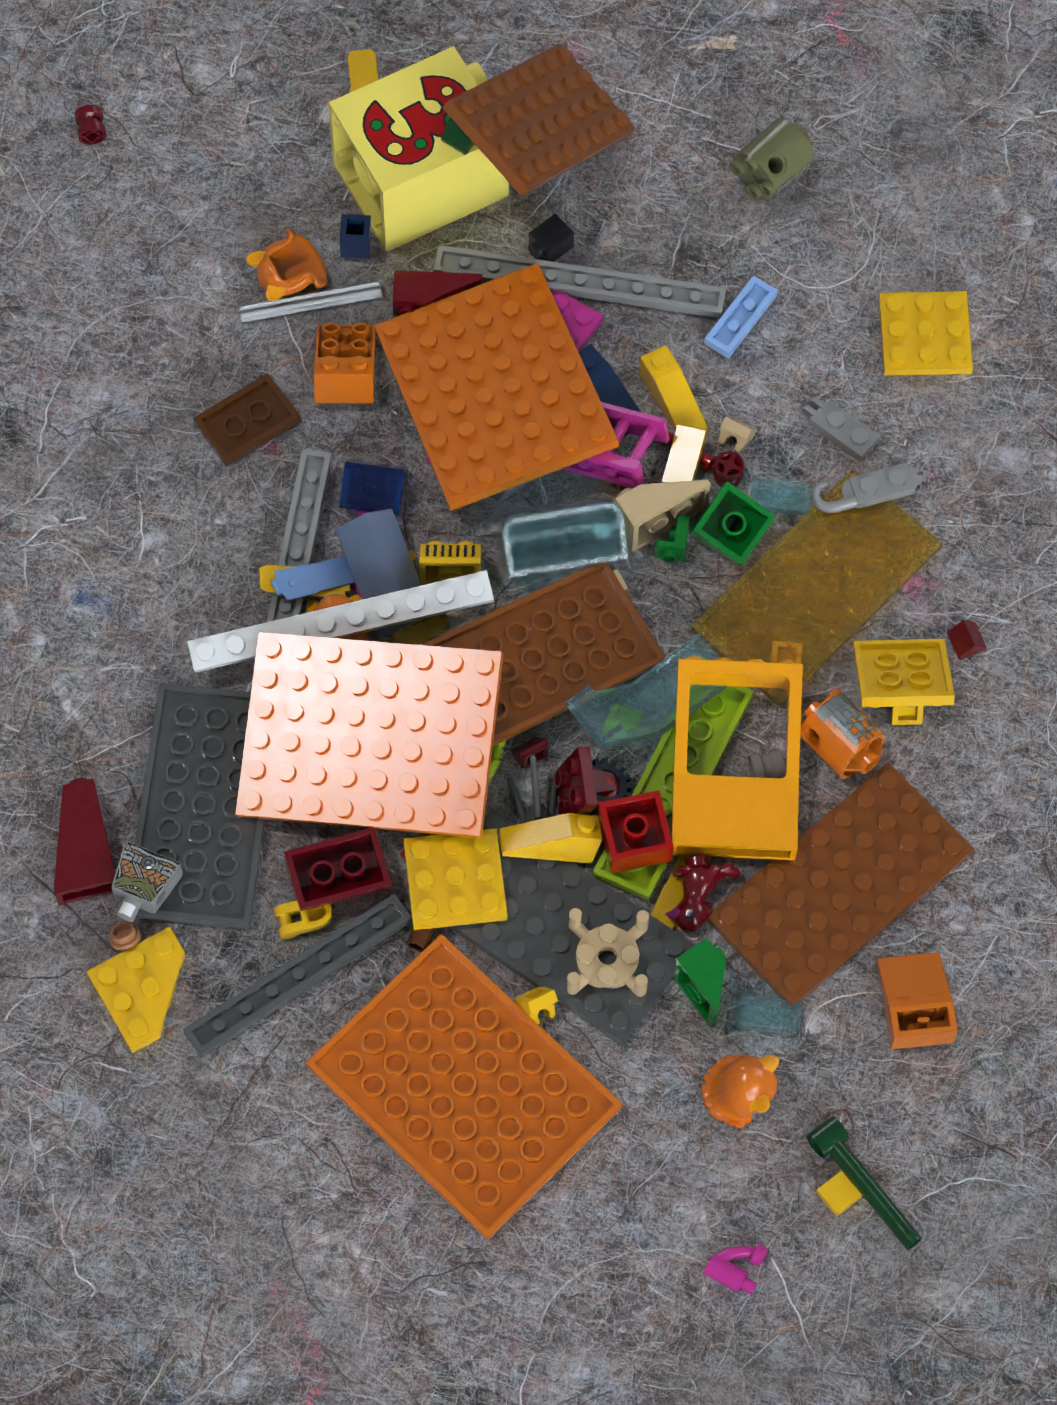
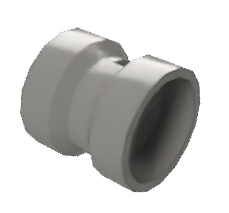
M779 749L770 750L768 754L762 756L758 753L748 756L751 777L783 778L785 776L784 760Z

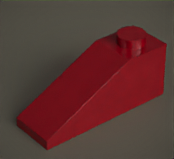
M394 270L393 315L400 316L407 312H414L415 309L481 285L482 274Z

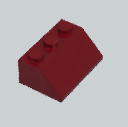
M374 827L284 851L286 868L300 911L392 887Z

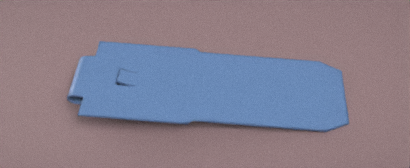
M343 556L309 565L303 564L274 571L276 578L271 580L277 597L284 595L287 601L316 594L318 591L355 583L346 557Z

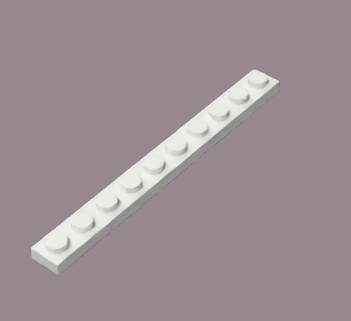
M485 570L187 642L193 669L196 673L255 659L259 632L339 639L494 602L488 573Z

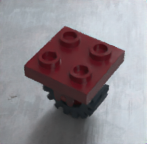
M577 747L554 774V785L558 788L559 793L558 814L574 813L588 815L593 811L592 815L597 816L598 802L632 795L630 791L633 789V784H627L631 780L630 775L624 776L622 773L626 769L623 766L617 769L616 765L618 762L614 760L610 764H608V758H602L600 762L598 758L592 761L590 747Z

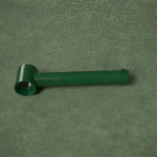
M831 1116L806 1135L810 1146L821 1158H825L828 1155L833 1158L906 1250L914 1247L922 1239L845 1144L849 1140V1135L837 1118Z

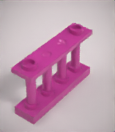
M601 402L619 443L625 433L641 436L629 457L613 454L616 450L614 448L562 469L635 488L644 483L640 460L652 440L668 443L669 441L667 421L656 415H649Z

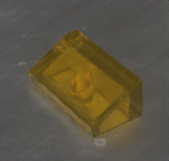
M444 613L419 619L395 632L387 642L420 645L451 627L447 614Z

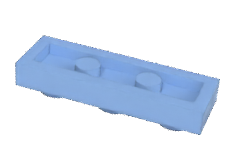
M753 276L705 337L704 344L729 359L777 297L778 290Z

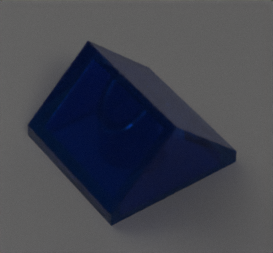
M352 459L345 461L340 508L368 512L393 509L394 515L399 516L409 467Z

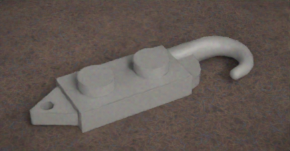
M906 463L850 477L842 486V499L826 502L820 497V491L828 485L827 481H823L814 487L812 501L815 507L826 513H837L855 507L857 509L914 494L916 487L928 476L929 471L909 467Z

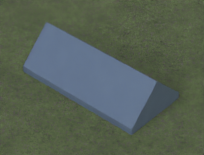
M393 509L364 513L335 529L362 600L421 586ZM432 616L373 631L378 641L380 637L391 638L435 622Z

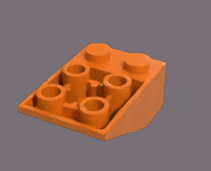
M336 323L317 324L314 362L315 403L374 404L376 330L374 325H367L365 323L354 325H338Z
M940 953L877 958L890 1049L954 1043L958 1030L953 1000Z

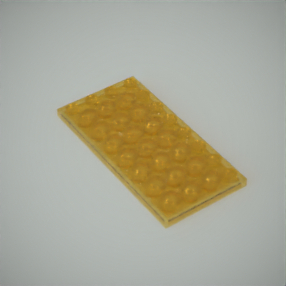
M852 469L822 500L831 502L842 499V486L844 482L850 477L860 474ZM891 500L859 509L855 507L837 513H826L814 506L691 625L690 631L722 658H730L733 661L760 659L768 663L789 660L795 662V664H803V686L942 548L943 543ZM758 688L780 708L787 702V692L784 689Z

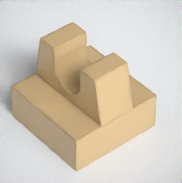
M725 416L721 424L722 429L718 442L726 444L729 437L734 436L737 439L734 450L742 452L749 441L753 439L757 429L731 416Z

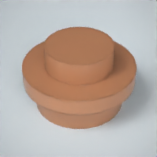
M123 921L111 928L109 941L114 949L127 950L139 942L141 933L133 923Z

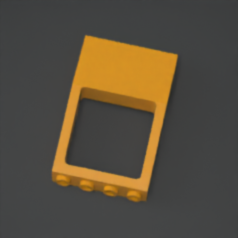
M689 656L685 659L679 658L676 687L671 817L673 855H707L709 857L774 860L796 859L798 850L803 664H795V662L789 660L768 663L760 659L733 661L725 657L716 660H703L697 656ZM692 685H712L786 690L785 776L783 778L690 774L687 771L690 687Z

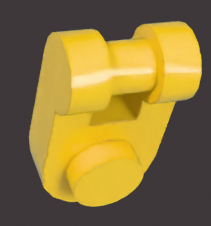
M297 901L280 904L273 909L275 918L280 922L281 927H279L278 931L282 940L292 939L300 934L321 930L327 927L332 919L330 904L300 911ZM300 913L302 921L293 923L291 916Z

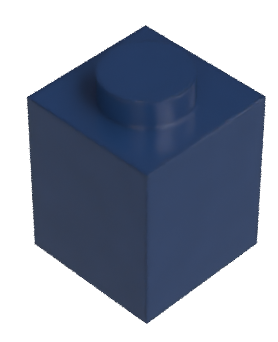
M342 214L339 239L341 257L370 259L372 238L371 215Z

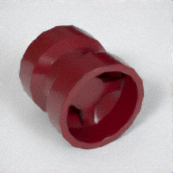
M97 105L79 107L74 113L76 124L79 126L77 129L79 141L83 144L92 145L105 140L107 134L105 125L102 123L104 120L102 108Z

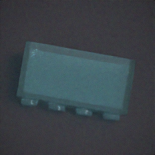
M609 499L514 514L507 517L501 527L499 541L501 560L509 578L629 558L623 512L615 501Z

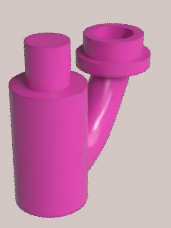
M762 1242L757 1247L738 1246L723 1249L717 1254L712 1255L703 1274L737 1293L742 1289L752 1295L758 1283L747 1278L748 1272L730 1263V1261L751 1258L749 1264H756L760 1267L769 1249L764 1247Z

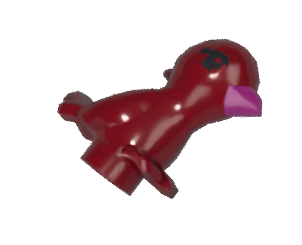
M707 855L693 856L685 859V866H679L672 872L673 877L682 878V900L665 915L669 919L674 920L686 932H694L702 928L707 918L712 914L710 908L713 906V904H705L704 899L714 890L719 880L725 877L737 878L740 875L739 869L731 861L722 865H710L709 856Z

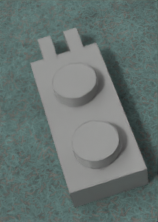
M812 397L809 401L810 405H805L802 408V412L809 418L807 421L810 426L860 462L879 442L880 436L828 399L823 402L817 397Z

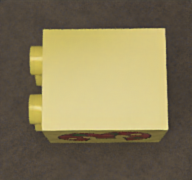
M454 46L329 102L333 165L363 215H371L372 230L385 252H389L509 196V182L475 144L464 155L441 141L447 123L451 118L442 107L450 99L488 80L480 64L475 61L466 65Z

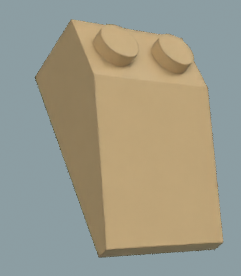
M707 479L640 484L633 489L626 488L615 498L613 526L631 552H634L670 532L671 525L677 526L678 515L690 516V520L701 515L709 504L711 483Z

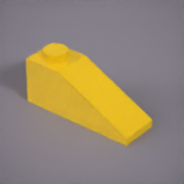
M664 345L641 356L639 375L674 431H676L677 425L708 431V426L685 376L668 347Z
M566 813L503 827L498 832L502 856L592 864L602 841L598 816Z

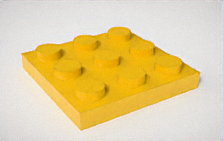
M967 291L879 293L884 376L972 374L973 362Z
M945 639L853 641V654L861 707L954 705L955 694Z
M497 828L483 830L482 838L441 834L403 838L413 930L508 920Z

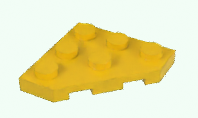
M170 926L86 971L88 978L131 1053L160 1039L165 1017L177 986L176 982L186 957L185 951Z

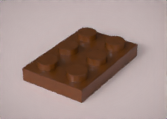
M267 373L193 418V421L227 467L300 423L301 418Z

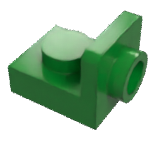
M678 515L677 526H670L669 541L656 540L655 558H660L668 563L684 562L690 516Z

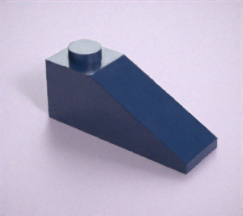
M592 344L579 352L601 402L641 412L610 364Z

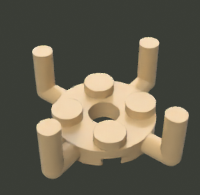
M578 908L571 909L569 912V928L581 940L576 950V963L579 974L576 972L568 974V993L575 995L587 984L597 988L612 987V989L626 985L636 996L643 997L647 992L648 978L644 974L634 976L637 971L640 955L635 941L648 930V912L644 910L639 911L636 916V924L627 932L609 923L589 931L581 923V910ZM603 951H611L616 955L617 959L612 964H603L598 956Z

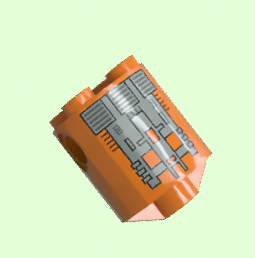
M838 688L832 690L821 704L815 701L805 710L804 715L807 718L801 723L800 738L841 779H846L856 772L866 774L879 762L886 738L885 735Z

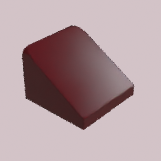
M535 737L512 749V754L521 769L530 766L531 755L536 756V762L548 756L549 743L547 739Z

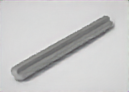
M376 280L282 297L277 301L266 300L244 304L238 307L241 322H248L382 297V287L380 281Z

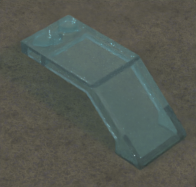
M698 633L631 684L594 691L588 685L565 702V705L600 749L663 735L675 726L679 658L685 659L689 656H697L703 660H716L720 657L701 634ZM692 685L690 687L689 715L728 686Z

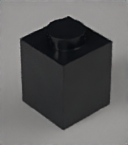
M553 214L529 232L528 250L535 259L555 262L574 247V232L556 214Z

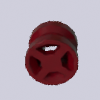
M731 451L718 455L714 464L713 476L719 486L727 481L735 487L740 484L744 470L742 457Z

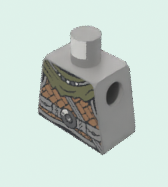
M126 841L112 884L114 897L122 901L116 913L117 916L128 922H133L139 909L149 913L157 912L183 875L181 863Z

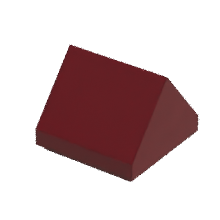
M962 620L947 632L959 660L987 650L975 622Z

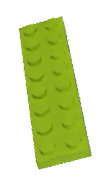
M692 685L690 687L687 771L690 774H714L753 697L754 690L747 687ZM675 712L632 794L633 796L660 790L670 835ZM604 849L593 870L592 876L649 902L669 862L611 873L606 850Z

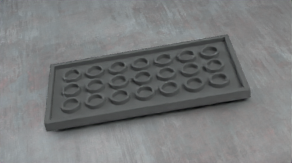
M159 684L135 845L181 863L183 875L157 912L149 913L139 909L135 918L250 930L265 819L238 817L235 813L251 692Z
M491 808L484 818L483 830L497 828L508 920L450 926L449 928L533 986H544L554 989L558 1003L623 1047L673 980L676 958L695 945L649 914L648 930L635 941L640 955L639 964L634 976L636 977L639 974L647 976L646 994L643 997H638L626 985L612 989V987L597 988L590 984H587L575 995L569 994L567 991V976L571 972L579 974L576 963V950L581 940L569 928L570 910L573 908L581 910V923L589 931L609 923L627 932L636 924L637 913L642 909L573 862L502 856L498 832L500 828L516 824ZM603 951L598 956L603 964H612L617 959L616 955L611 951Z

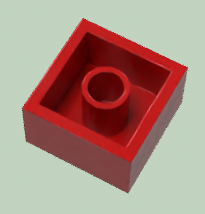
M660 790L598 802L597 816L611 873L672 861L674 847Z

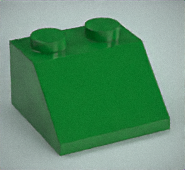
M727 481L721 485L688 534L710 550L742 566L776 516Z
M708 938L676 958L673 980L708 1026L712 1028L716 1025L726 956L719 945H712Z

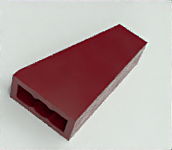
M76 778L70 781L69 784L63 785L54 879V892L58 905L113 892L112 884L116 873L93 778Z

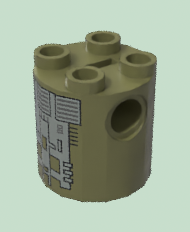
M777 118L734 156L733 161L729 163V167L746 185L745 190L751 198L757 200L761 197L770 200L814 162L815 155L810 144V138L804 129L785 119Z

